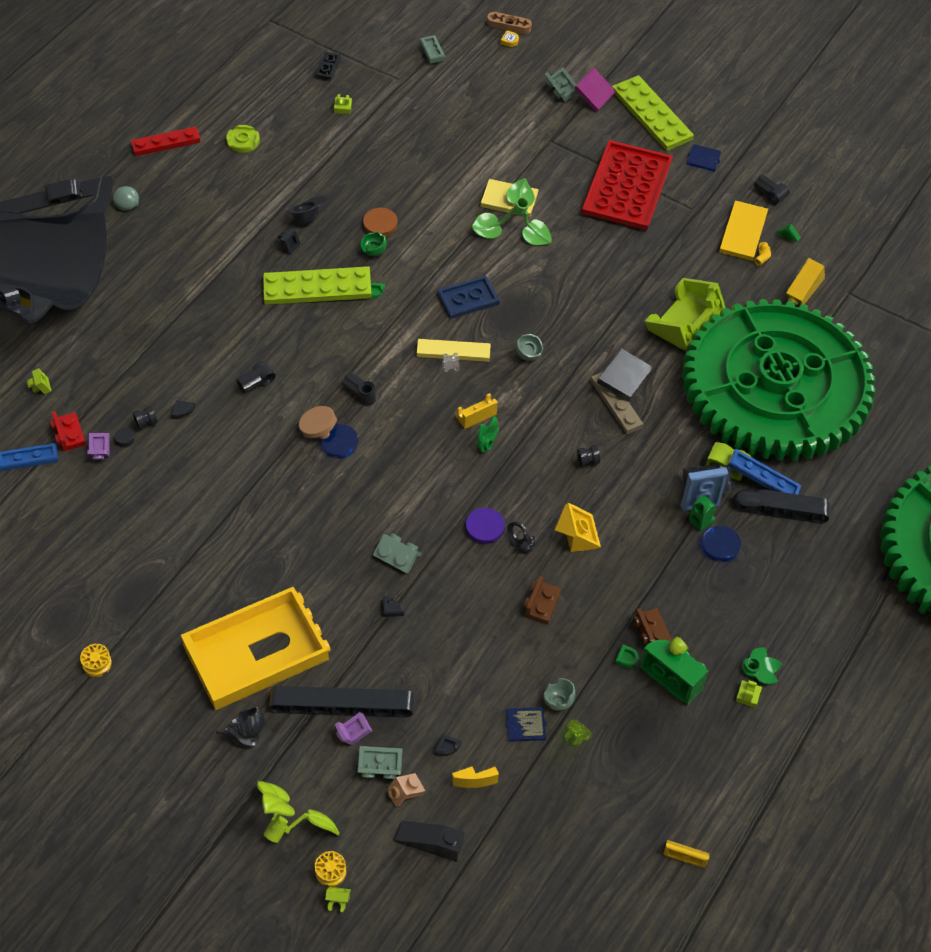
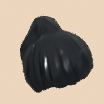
M258 707L240 711L238 717L233 719L227 728L217 730L216 734L227 736L240 747L252 748L257 744L259 734L264 727V714Z

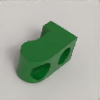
M706 495L699 497L695 501L689 517V521L699 531L713 524L716 519L713 516L716 506Z

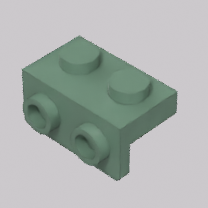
M564 67L552 76L548 72L545 73L547 77L546 83L550 88L554 87L555 90L553 92L558 99L562 98L566 102L578 93L574 89L577 84Z
M393 533L390 536L383 534L373 555L403 572L409 573L417 556L420 557L422 553L417 551L418 547L408 542L406 545L400 542L402 538Z
M360 746L357 772L362 773V777H375V773L384 774L383 778L395 779L396 775H401L403 749Z

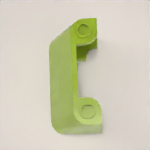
M682 278L674 290L677 301L661 319L657 314H651L645 320L648 331L686 351L688 343L692 341L693 334L699 331L701 324L709 322V318L713 314L720 315V311L725 308L718 283Z

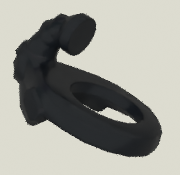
M517 521L510 522L507 526V534L512 541L511 545L515 546L518 550L531 552L535 545L534 535L529 538L528 531L523 524ZM514 526L522 529L523 539L515 536L513 532Z

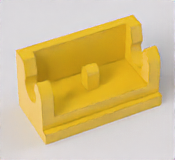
M489 393L485 396L484 401L464 410H462V407H458L455 416L464 429L496 415L498 402L496 399L491 401V394Z

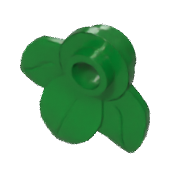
M493 416L488 427L480 424L476 446L481 452L485 453L493 446V441L498 435V419Z
M761 647L754 649L750 657L743 661L742 670L747 676L755 677L760 683L770 685L777 683V678L774 674L780 669L782 662L767 657L766 648Z

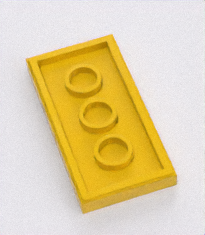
M735 201L719 253L753 261L768 209Z

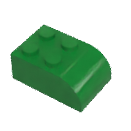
M655 640L649 643L644 648L640 668L688 706L703 690L709 670L706 669L703 663L697 662L687 651L681 655L671 653V641Z

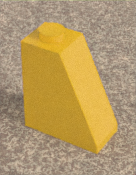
M808 258L786 292L788 301H793L795 306L807 302L825 279V271L822 264Z

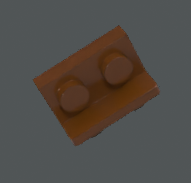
M539 576L538 581L533 582L530 590L532 593L531 598H526L523 608L526 609L525 617L548 625L562 589L544 583V577Z
M641 608L636 609L633 622L635 627L639 628L641 632V641L644 646L655 640L672 641L658 608L642 612Z

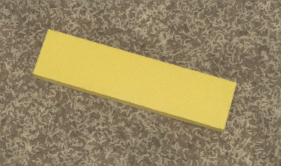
M418 339L417 357L489 362L490 344Z

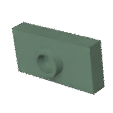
M435 35L420 38V44L429 63L445 61V55Z

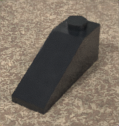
M402 821L395 842L457 862L464 844L465 832L444 825Z

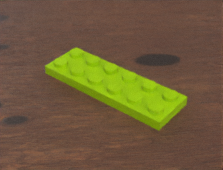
M639 75L612 86L616 91L614 94L666 151L694 139V134Z
M370 267L264 273L265 305L372 298Z

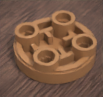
M317 406L303 414L299 421V428L306 438L320 437L325 439L330 435V431L337 422V418L331 408Z

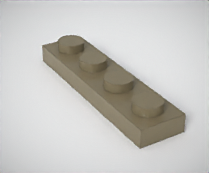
M602 373L591 376L592 384L626 435L642 429L643 422L630 403L597 383Z

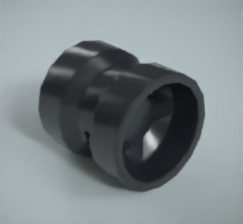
M151 406L145 407L142 412L139 410L133 412V417L139 430L145 428L146 423L151 425L158 423Z
M597 445L590 446L589 449H577V459L580 467H585L590 463L593 465L600 464V453Z

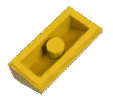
M669 840L666 842L663 855L706 868L709 853Z

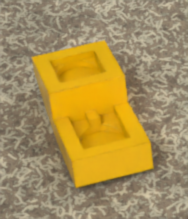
M469 767L452 773L453 786L463 788L490 786L498 783L499 773L496 767L475 774L473 767Z

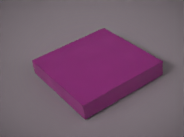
M595 68L591 69L574 87L595 112L616 92Z

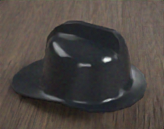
M317 196L299 205L290 207L287 212L293 214L298 226L310 224L316 219L318 207L326 201V197Z

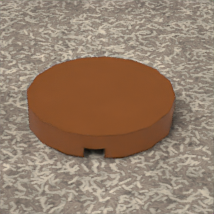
M387 208L372 209L364 216V229L368 234L379 231L382 235L389 236L397 229V216Z

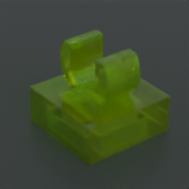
M571 719L567 725L571 730L566 732L565 738L569 739L571 735L575 734L576 741L573 744L578 746L582 739L588 740L593 733L577 720Z

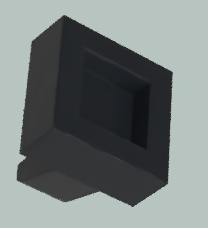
M289 229L287 232H281L277 236L281 241L280 245L287 254H291L301 244L296 230Z

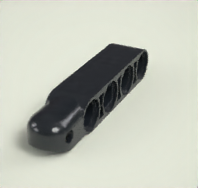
M740 490L734 497L735 506L744 512L821 524L829 520L830 502L825 498L771 490Z

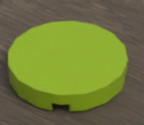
M238 125L235 129H230L226 135L228 147L239 153L250 152L257 148L260 143L258 131H255V128L248 125Z

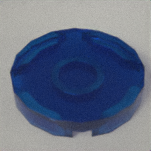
M345 424L334 425L330 435L325 439H321L323 451L331 457H349L356 451L358 446L356 431Z
M725 526L709 528L704 533L702 539L704 553L715 561H731L739 554L741 548V539L737 532Z

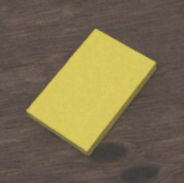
M489 179L481 201V207L509 213L514 205L507 201L506 193L513 184ZM531 188L533 190L535 200L533 204L529 206L527 209V212L529 213L528 217L531 216L538 195V189Z

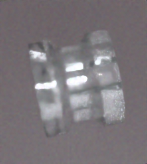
M453 353V355L443 354L444 372L452 369L459 371L458 353Z

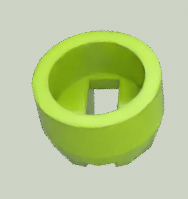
M678 636L670 643V651L674 655H681L688 650L687 645Z

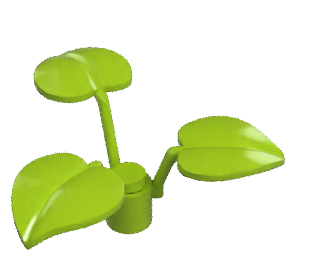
M262 781L257 782L258 789L263 793L262 804L265 814L274 813L271 822L264 832V836L269 840L278 843L284 832L289 834L290 830L303 819H308L314 825L339 836L336 825L329 817L311 809L287 826L288 821L281 815L294 816L295 814L294 809L287 804L290 801L289 795L277 785Z

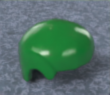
M379 231L366 234L361 240V249L368 256L377 257L386 250V237Z

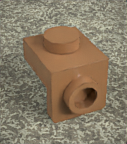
M416 773L396 777L387 788V792L397 807L405 799L422 796L425 789Z

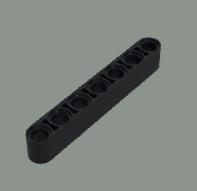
M274 686L270 688L268 709L274 713L355 716L360 712L364 716L410 717L413 715L414 693L408 690Z

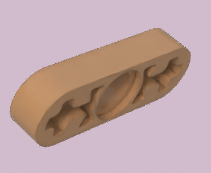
M491 12L487 16V24L490 27L521 34L531 32L532 22L529 19L498 12Z

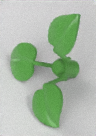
M526 178L515 182L506 193L507 201L514 206L500 222H498L495 215L483 213L476 218L472 225L473 231L480 237L495 239L502 233L499 225H502L514 213L517 216H525V225L527 227L523 229L522 235L528 244L542 246L549 245L552 241L551 234L543 222L536 219L532 220L530 224L528 222L529 213L527 209L533 204L535 196Z

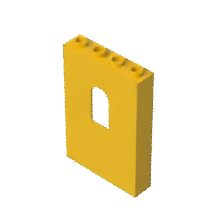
M294 587L181 635L183 647L215 711L329 660L328 652L331 651L327 640L321 638L320 627L318 624L314 625L310 609H305L303 605L304 599L300 592L297 593ZM277 633H284L289 636L290 644L288 647L258 661L255 660L248 647Z

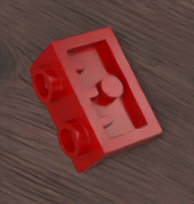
M56 411L52 412L53 419L50 422L53 431L57 430L58 434H55L58 445L62 444L63 451L85 446V439L76 412L57 417Z

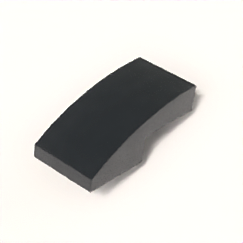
M325 51L322 61L319 62L316 76L332 79L341 59L340 54Z

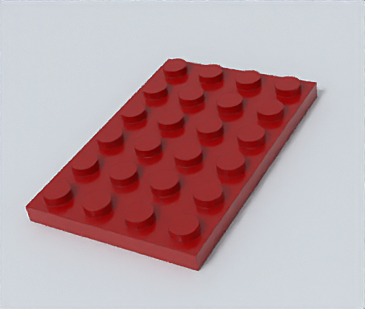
M609 140L583 205L582 214L648 231L673 156Z

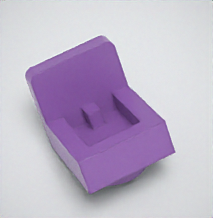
M89 433V450H87V455L92 457L93 460H104V457H109L110 434Z
M360 712L344 724L340 722L335 724L338 730L336 735L340 741L350 745H354L372 732L364 714Z

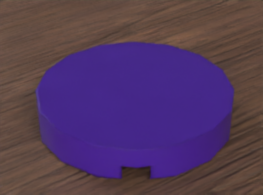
M490 508L474 510L466 521V530L469 537L481 544L498 541L505 529L504 519L501 514Z

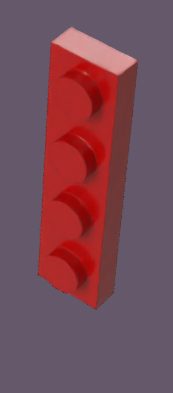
M197 127L131 140L135 157L201 143Z

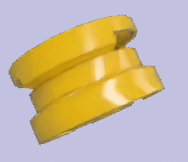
M92 644L81 652V664L87 675L100 677L103 676V673H108L112 662L109 651L105 646Z
M333 851L325 852L316 859L315 873L318 882L323 886L327 885L329 887H336L343 882L346 876V864L344 858L339 853Z

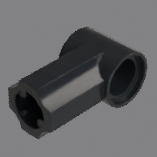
M763 174L754 183V187L765 193L768 200L774 205L780 203L790 194L789 188L785 184H776Z
M259 361L253 366L251 371L237 378L236 383L239 389L246 393L260 384L268 385L272 383L276 374L265 361Z
M349 372L345 375L342 386L356 395L361 404L369 406L375 403L376 392L375 385L372 382L364 381L354 373Z

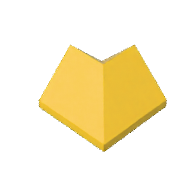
M570 503L565 504L555 530L567 536L570 551L576 552L600 548L593 515Z

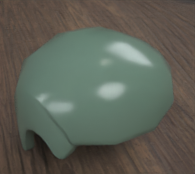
M123 186L114 192L113 203L118 210L129 211L138 206L140 198L134 188Z
M533 334L522 335L516 343V352L523 360H536L543 352L542 341Z
M559 678L555 684L549 683L543 694L545 704L555 711L571 707L575 701L574 684L564 678Z

